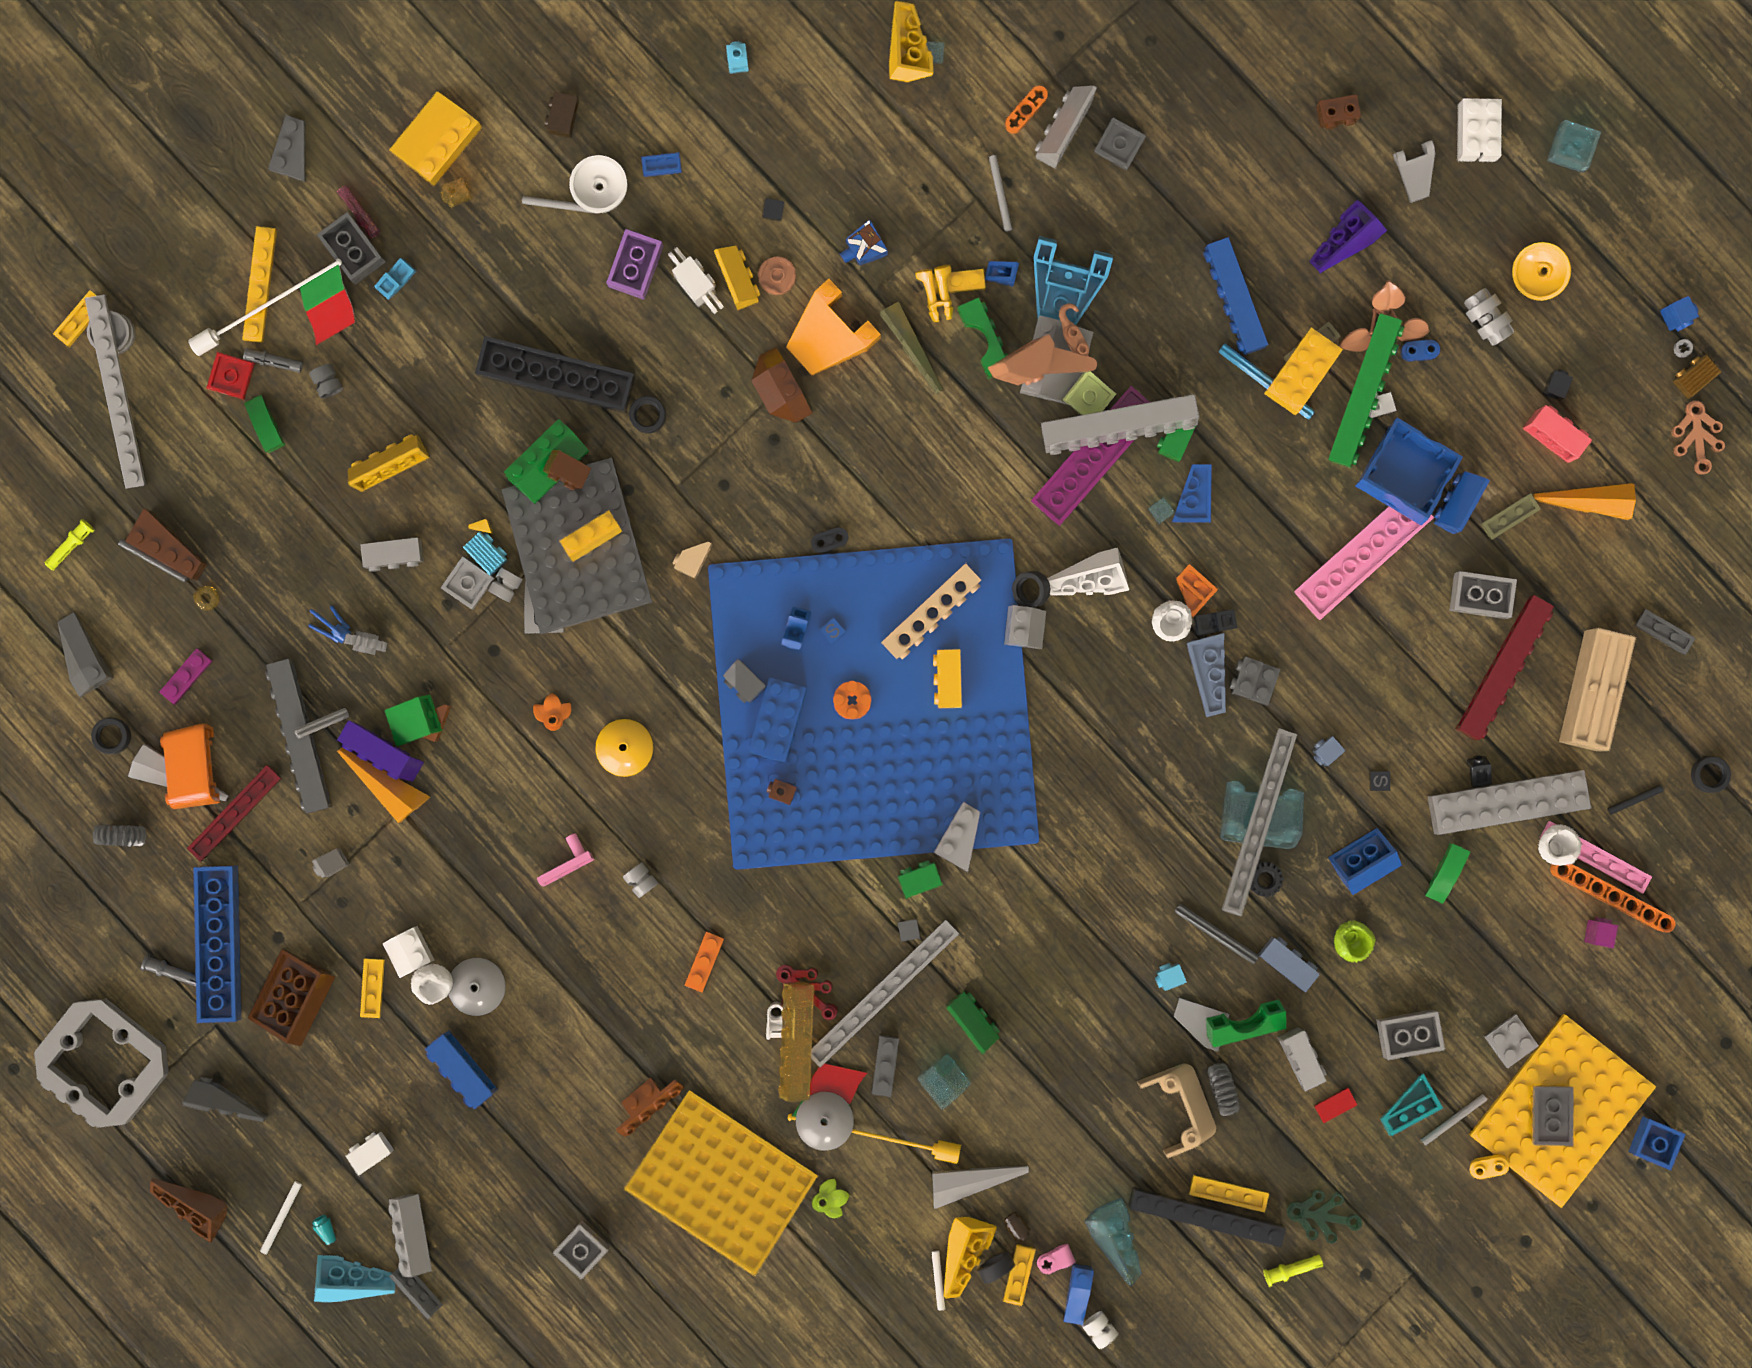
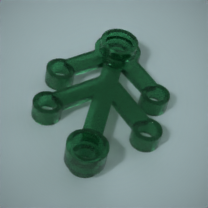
M1319 1189L1315 1190L1312 1196L1303 1203L1293 1202L1287 1208L1288 1217L1292 1221L1301 1224L1309 1240H1316L1318 1232L1310 1226L1306 1218L1315 1220L1324 1233L1325 1240L1330 1244H1334L1337 1241V1235L1330 1230L1325 1221L1347 1225L1352 1231L1359 1230L1363 1224L1362 1219L1356 1214L1346 1217L1327 1213L1335 1206L1343 1204L1344 1198L1340 1193H1334L1331 1200L1315 1211L1307 1209L1316 1202H1322L1325 1199V1194ZM1317 1193L1322 1194V1197L1320 1199L1315 1198V1195ZM1336 1196L1341 1197L1340 1202L1334 1201ZM1295 1208H1298L1300 1210L1299 1214L1297 1215L1293 1214V1210ZM1355 1218L1356 1224L1351 1225L1350 1220ZM1310 1231H1315L1314 1237H1309ZM1333 1234L1334 1239L1329 1241L1328 1236Z

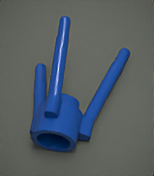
M330 606V609L341 625L333 626L319 613L311 609L310 612L332 629V634L312 624L308 625L310 628L341 644L344 643L346 634L351 635L352 632L349 631L350 626L345 623L333 606Z

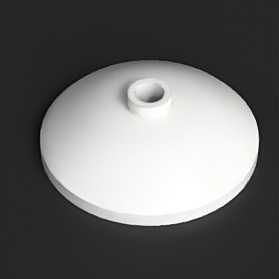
M602 155L590 156L583 159L574 168L570 177V191L576 203L583 209L593 213H604L616 208L624 199L627 191V178L624 170L615 160ZM599 184L603 185L602 190H597Z

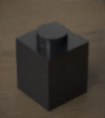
M1561 369L1551 372L1542 394L1558 401L1565 399L1573 377Z

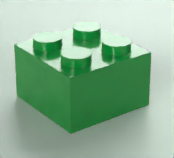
M927 860L919 863V867L912 870L911 867L900 870L901 874L898 875V879L906 899L942 885L934 862L930 863Z

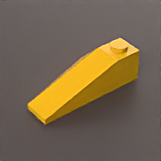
M958 1217L954 1219L948 1241L944 1285L945 1298L960 1297L971 1279L970 1272L975 1265L980 1264L981 1259L979 1257L984 1249L988 1250L997 1228L995 1225L971 1217Z

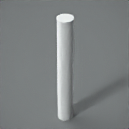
M932 1251L938 1310H945L939 1251Z

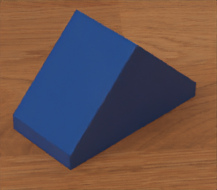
M989 261L985 280L1013 287L1019 263Z

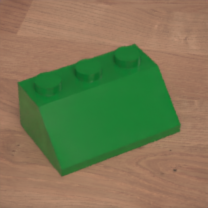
M963 990L945 1005L983 1054L1000 1038L998 1036L1000 1031L994 1023H988L985 1019L988 1015L982 1007L978 1009L975 1006L974 1002L976 1000L970 992L966 994Z

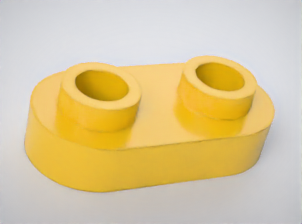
M1501 1154L1476 1158L1470 1163V1173L1477 1179L1504 1175L1509 1169L1508 1159ZM1499 1164L1502 1165V1168H1496L1495 1166ZM1478 1168L1483 1169L1482 1172H1478V1171H1476V1170H1477Z

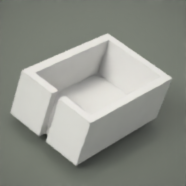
M1463 99L1458 104V161H1475L1479 157V161L1496 162L1501 157L1502 99Z

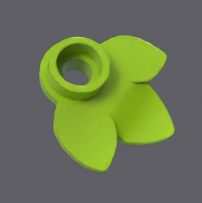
M829 1179L820 1185L819 1193L812 1199V1206L817 1212H824L830 1218H838L842 1216L840 1207L848 1201L849 1193L840 1189L836 1190V1180ZM821 1199L825 1200L824 1206L819 1205Z

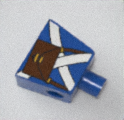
M869 220L846 239L848 249L840 253L845 263L855 258L860 266L887 256L888 250Z

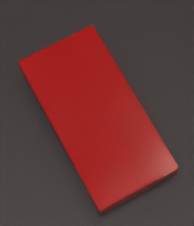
M1347 1087L1313 1106L1322 1122L1326 1123L1357 1106V1103Z

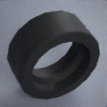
M643 396L633 402L630 407L629 417L631 423L638 431L649 434L660 430L665 424L666 411L662 403L655 397ZM644 404H652L659 411L657 422L651 426H644L637 420V410Z
M1029 571L1021 573L1013 582V597L1021 606L1032 608L1041 606L1050 596V583L1041 572ZM1028 578L1036 580L1040 588L1039 597L1033 601L1027 599L1023 593V583Z
M104 718L93 727L91 740L94 747L100 752L117 754L124 751L130 744L131 731L128 725L120 719ZM107 725H116L122 732V740L115 747L105 746L100 739L101 731Z
M1703 757L1693 765L1691 779L1695 787L1702 792L1716 793L1728 786L1731 780V770L1726 761L1719 757ZM1709 763L1719 766L1722 773L1720 782L1714 786L1704 784L1700 777L1702 767Z
M1005 1251L985 1261L977 1268V1272L984 1284H988L1009 1273L1015 1267V1263L1009 1252Z

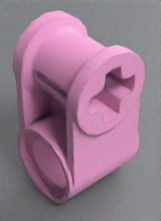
M1067 1243L1039 1256L1037 1266L1042 1273L1051 1274L1059 1269L1071 1266L1076 1261ZM1044 1260L1050 1262L1048 1268L1042 1266L1044 1265Z

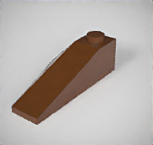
M154 1178L150 1181V1192L167 1208H174L178 1214L177 1217L181 1221L185 1218L192 1225L190 1229L210 1243L213 1241L227 1214V1205L223 1200L206 1193Z

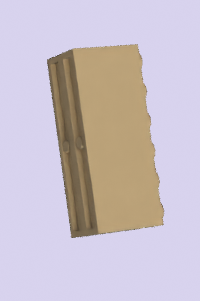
M1599 628L1584 632L1559 739L1560 743L1593 751L1610 750L1636 637Z

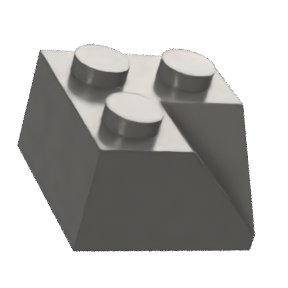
M739 659L723 675L726 678L723 682L730 689L735 687L738 691L736 695L744 703L747 701L752 703L767 687Z

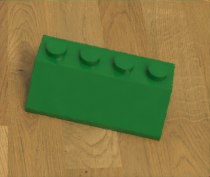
M560 419L504 471L508 480L534 504L558 482L548 478V474L543 472L552 450H560L578 461L589 452L573 431Z

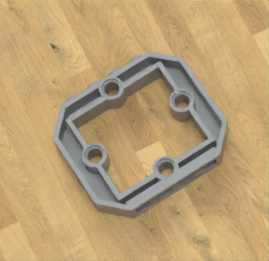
M107 998L73 1003L34 1052L37 1080L41 1082V1086L48 1091L54 1092L59 1101L69 1104L74 1113L81 1114L86 1118V1122L89 1125L96 1126L97 1128L129 1123L169 1074L166 1046ZM93 1014L114 1030L112 1036L116 1043H130L151 1060L137 1078L132 1077L120 1083L118 1092L121 1099L111 1111L91 1096L85 1085L76 1084L53 1065L64 1051L73 1050L81 1046L83 1036L80 1031ZM123 1029L128 1032L127 1039L123 1038L121 1034ZM69 1035L74 1039L73 1045L67 1041ZM128 1084H132L134 1086L133 1093H130L128 1091ZM74 1090H77L79 1092V1099H76L73 1096Z

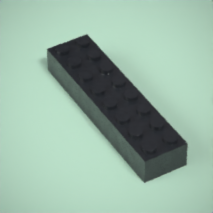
M484 336L475 371L478 377L625 414L627 413L636 378L634 373Z

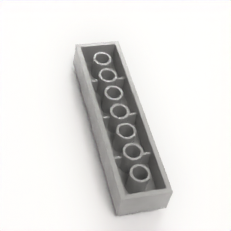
M1195 395L1044 422L1041 423L1046 453L1056 455L1060 454L1061 450L1066 449L1077 451L1080 450V447L1088 446V448L1098 447L1099 443L1104 442L1115 444L1120 439L1131 441L1137 439V436L1142 435L1153 437L1158 432L1169 434L1175 432V429L1180 428L1191 430L1195 428L1194 426L1198 425L1199 415Z
M1584 770L1427 796L1434 834L1438 835L1591 809Z

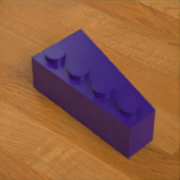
M348 720L337 741L343 744L342 748L350 752L356 751L358 753L357 757L364 761L369 759L373 762L372 766L381 771L383 769L387 770V775L396 780L402 778L413 782L424 764V761L419 758L410 757V753L398 747H393L391 742L381 737L378 738L377 734Z

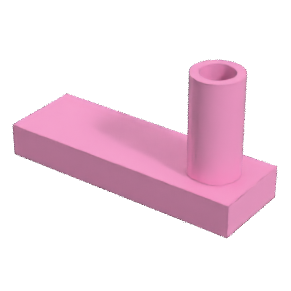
M576 833L566 838L575 858L539 876L537 880L541 886L544 887L595 860L592 853L589 851L585 852Z

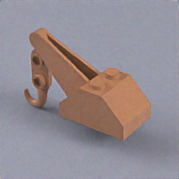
M1067 303L1059 310L1063 337L1072 352L1054 347L1055 344L1051 336L1047 334L1030 341L988 367L993 378L1015 385L1025 383L1027 386L1043 379V374L1090 372L1095 370L1097 362L1094 358L1089 357L1088 344L1079 328L1066 316L1067 309L1071 308L1078 312V308L1074 304Z

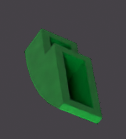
M259 395L244 403L265 452L271 453L285 446L286 444L278 430L279 428L263 396Z
M1449 843L1442 861L1439 862L1426 891V897L1442 904L1444 903L1456 883L1470 851Z

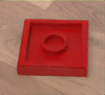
M217 352L206 389L245 400L255 363Z

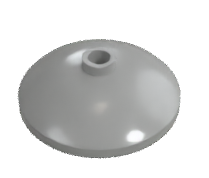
M470 958L458 964L451 972L453 987L450 990L449 997L453 1005L461 1012L472 1016L485 1015L497 1008L502 1002L506 990L505 978L502 971L493 962L484 958ZM473 984L477 985V991L471 989Z
M815 1093L806 1098L797 1111L796 1128L799 1136L807 1145L817 1150H832L841 1146L849 1138L853 1129L854 1117L849 1104L835 1093ZM822 1118L828 1120L827 1125L824 1126L821 1124L820 1121Z

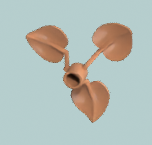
M1387 281L1385 286L1375 294L1372 299V305L1375 308L1372 309L1373 317L1370 331L1368 332L1366 328L1352 331L1341 341V348L1354 352L1368 349L1371 335L1374 332L1377 313L1379 315L1380 313L1384 315L1390 313L1392 317L1397 318L1393 309L1401 307L1405 301V296L1397 285ZM1420 318L1409 319L1403 324L1405 326L1403 336L1398 337V339L1403 342L1420 340L1428 334V324Z

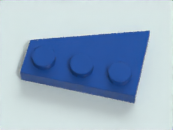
M1211 465L1191 466L1172 522L1211 523Z

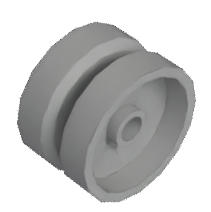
M109 311L118 354H121L133 345L136 337L135 327L132 321L125 315ZM89 321L87 326V337L89 339L90 344L95 348Z

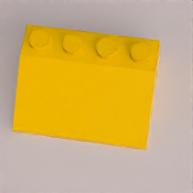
M437 91L390 148V151L435 186L482 127L476 119Z
M411 434L404 437L403 442L390 444L386 447L385 451L381 453L379 451L374 452L368 456L369 459L363 462L359 460L351 464L352 467L348 469V483L362 492L430 457L420 437Z

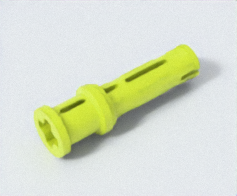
M81 519L79 521L80 524L68 533V538L44 562L48 568L54 571L77 545L84 543L83 540L90 532L93 533L95 531L87 521Z
M1318 1254L1289 1265L1280 1264L1279 1267L1271 1270L1264 1269L1263 1273L1270 1287L1273 1283L1282 1280L1286 1282L1289 1277L1323 1267V1262Z

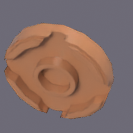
M776 256L767 259L759 268V283L769 294H785L795 284V268L789 260L783 257Z

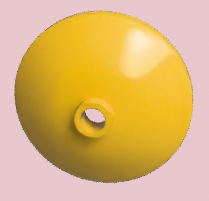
M1547 242L1535 243L1524 248L1516 257L1512 272L1513 280L1518 290L1526 297L1533 300H1548L1559 295L1568 285L1571 277V264L1568 256L1560 247ZM1543 267L1547 268V274L1542 273Z
M619 719L606 725L599 733L596 741V755L600 764L608 772L617 776H632L641 772L649 764L653 755V741L650 733L642 724L634 720ZM621 744L626 745L627 749L625 751L620 750Z

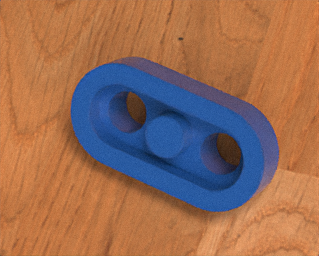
M1434 340L1410 341L1402 346L1400 353L1402 358L1408 362L1432 360L1439 355L1440 346ZM1428 346L1433 347V352L1428 351ZM1409 348L1414 349V354L1409 353Z

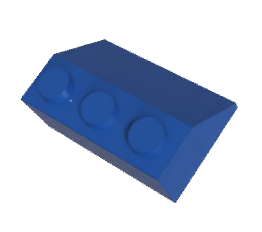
M1466 471L1460 475L1457 474L1452 482L1454 485L1453 489L1448 491L1443 498V501H1445L1443 507H1439L1434 514V518H1436L1434 524L1452 534L1462 531L1490 480Z
M1378 828L1328 857L1342 882L1352 895L1402 866L1397 851Z

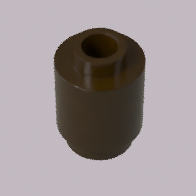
M1016 1211L1003 1220L1006 1229L1015 1241L1019 1239L1022 1242L1030 1236L1028 1232L1031 1229Z

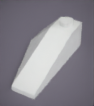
M1118 548L1099 552L1047 578L1051 588L1050 595H1074L1076 592H1086V595H1093V592H1104V595H1111L1129 590L1123 561Z

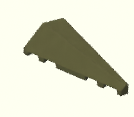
M899 302L883 309L880 312V316L903 345L904 352L937 395L943 389Z

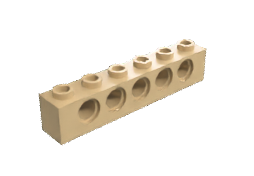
M965 563L881 643L896 659L900 657L903 660L911 652L909 648L913 644L917 647L925 639L923 635L927 631L932 633L939 626L937 622L941 618L944 620L953 613L951 609L955 605L959 607L967 600L964 596L969 592L973 594L981 587L978 584L981 582V579ZM963 582L966 585V590L958 592L955 589V584ZM943 595H949L952 598L950 605L942 604L941 597ZM929 608H935L938 611L936 618L928 617L927 610ZM916 621H921L924 624V629L920 632L913 629V623ZM902 634H907L910 637V642L906 645L899 642V637Z

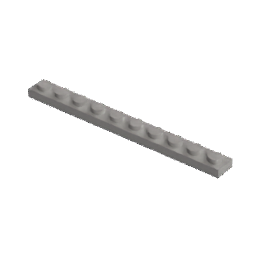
M106 295L87 297L85 302L125 489L144 486L146 481Z
M1282 729L1277 730L1222 910L1239 916L1242 915L1297 734Z
M947 920L940 924L807 1052V1055L821 1067L959 933Z

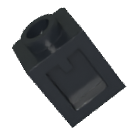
M1477 755L1467 759V764L1470 767L1472 787L1492 785L1491 763L1486 756Z

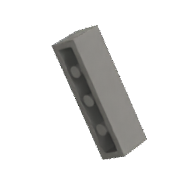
M407 1194L389 1199V1213L393 1221L392 1231L396 1238L395 1249L399 1256V1270L402 1276L413 1277L432 1271L419 1194Z

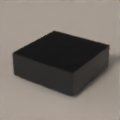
M766 198L762 217L764 219L782 221L785 201Z

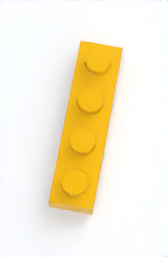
M1196 1175L1192 1176L1189 1195L1264 1213L1269 1196L1268 1192Z

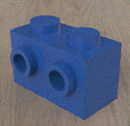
M1689 296L1660 310L1669 331L1676 329L1678 332L1694 324L1693 320L1699 317L1698 308L1695 303H1692Z

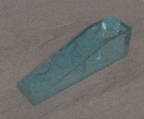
M1118 1198L1094 1209L1084 1221L1093 1240L1126 1283L1132 1286L1142 1274L1138 1254L1133 1250L1132 1240L1134 1235L1130 1233L1128 1226L1130 1216L1122 1198Z

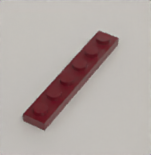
M266 765L189 845L187 850L202 862L272 790L282 777L269 765Z

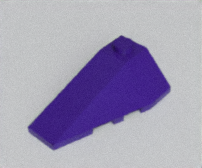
M1359 200L1355 201L1343 212L1336 228L1333 227L1330 231L1331 236L1320 245L1309 261L1319 273L1370 246L1387 231L1381 222Z

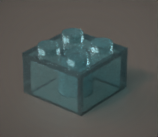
M1564 120L1558 126L1547 161L1584 173L1590 167L1601 131Z

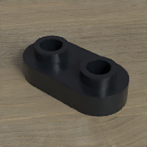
M834 528L816 534L811 540V546L817 553H824L843 547L848 542V533L843 528ZM836 535H842L843 539L837 541L835 539ZM819 540L824 541L823 547L817 545Z

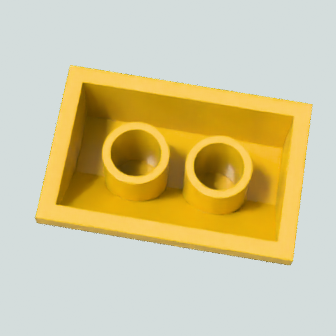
M737 246L714 250L737 310L759 302L757 296H760L757 285L753 286L750 279L753 278L750 268H745L743 261L746 258L743 251H738Z

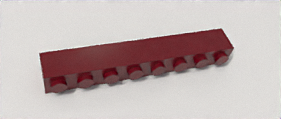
M1535 595L1528 597L1456 727L1457 731L1473 740H1480L1486 736L1489 730L1487 726L1490 721L1493 722L1498 714L1496 712L1498 706L1503 705L1507 698L1505 694L1508 688L1511 689L1514 686L1517 672L1522 671L1526 664L1524 662L1526 656L1533 652L1535 648L1533 643L1536 638L1539 639L1543 634V625L1553 616V605Z

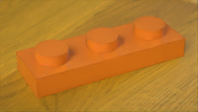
M706 931L685 986L703 992L724 938Z

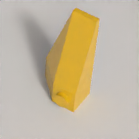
M896 1L894 4L889 59L890 79L909 82L933 74V56L931 51H928L927 39L923 36L920 29L921 23L914 4Z

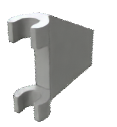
M1432 140L1422 144L1426 155L1406 161L1404 151L1393 154L1410 203L1429 196L1435 157Z
M1179 998L1174 1017L1204 1047L1218 1051L1220 1046L1213 1048L1207 1037L1206 1018L1225 1014L1229 1018L1230 1014Z

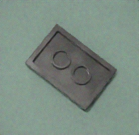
M1533 1086V1145L1573 1146L1574 1087Z

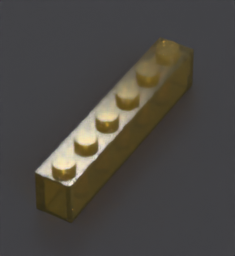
M806 982L784 983V990L782 992L783 1009L781 1014L783 1019L779 1094L781 1099L788 1102L809 1100L814 985Z

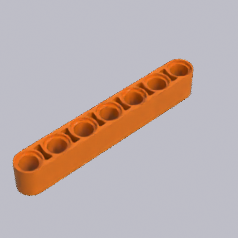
M1551 864L1550 871L1553 876L1661 932H1671L1675 928V920L1670 915L1573 864L1564 865L1565 871L1560 875L1558 873L1559 865ZM1578 873L1582 876L1580 883L1575 881V876ZM1595 882L1599 885L1597 892L1592 890V885ZM1612 891L1616 894L1614 901L1609 899V894ZM1629 900H1631L1633 903V907L1631 910H1628L1626 908V904ZM1648 909L1650 917L1645 919L1643 913ZM1665 918L1667 926L1662 928L1660 923Z

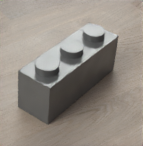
M879 1035L872 1095L891 1097L899 1037Z

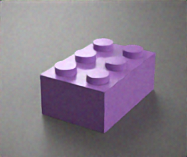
M625 229L606 282L608 287L645 300L664 247L662 241Z

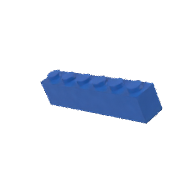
M1229 237L1208 244L1203 252L1206 262H1210L1212 268L1210 269L1212 279L1217 281V293L1224 300L1225 305H1223L1226 316H1229L1231 319L1230 328L1232 333H1236L1238 341H1236L1238 350L1242 351L1243 355H1247L1266 348L1268 343Z

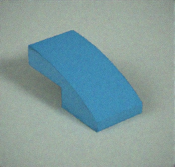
M400 258L374 287L389 300L407 283L416 270L407 261Z

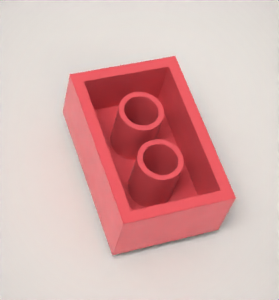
M1545 405L1534 412L1522 429L1567 463L1578 459L1592 441L1588 437L1589 434L1582 429L1578 430L1574 427V423L1570 419L1563 418L1557 414L1558 411L1554 407Z

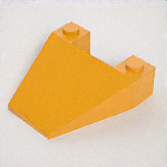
M830 279L826 280L815 290L786 346L811 375L866 352L881 339V334L869 321L853 333L830 308L842 297V292Z

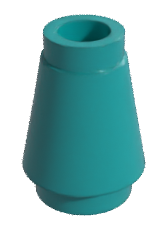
M326 1214L312 1221V1228L326 1245L336 1241L337 1238L335 1237L329 1217L327 1218Z

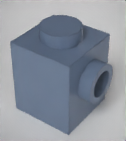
M1329 736L1326 740L1321 739L1314 745L1316 749L1312 751L1315 754L1313 758L1316 762L1324 766H1329L1345 752L1344 748L1333 736Z

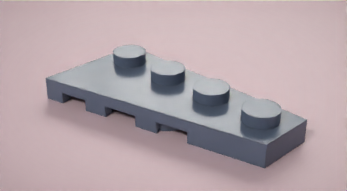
M1224 633L1186 643L1206 717L1226 712Z

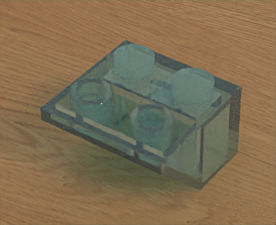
M948 1053L918 1076L919 1082L941 1110L957 1099L972 1084Z

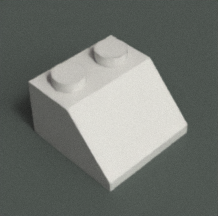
M418 926L383 943L399 978L434 961Z

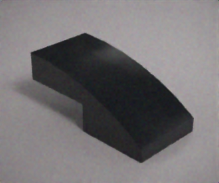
M1234 610L1193 617L1196 635L1237 629Z

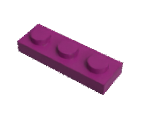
M196 648L159 693L176 705L213 660Z

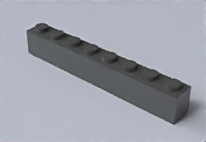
M286 659L266 665L267 670H265L267 680L271 681L272 688L270 693L273 700H276L277 707H275V712L282 722L280 730L282 736L286 737L287 744H285L287 754L291 756L290 768L292 773L296 775L295 787L302 797L300 800L301 808L303 811L305 810L306 814L331 808L332 804L313 733L297 738L294 732L296 728L310 723L294 662L292 659Z

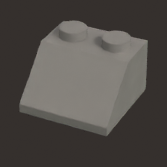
M1009 606L1004 645L1042 649L1046 611L1032 607Z

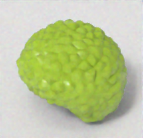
M1355 920L1345 922L1336 931L1334 937L1335 950L1340 957L1347 961H1355L1356 963L1363 961L1369 957V954L1374 949L1375 936L1363 923Z

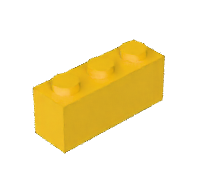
M607 511L560 540V543L574 562L618 535L622 530L610 511Z
M937 650V654L933 655V666H937V674H934V685H938V693H934V704H938V708H962L960 650Z

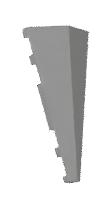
M142 745L132 761L128 777L167 787L164 755L149 745ZM214 787L215 794L219 793L220 800L227 801L230 795Z
M1027 1165L932 1171L934 1209L1029 1173V1167Z

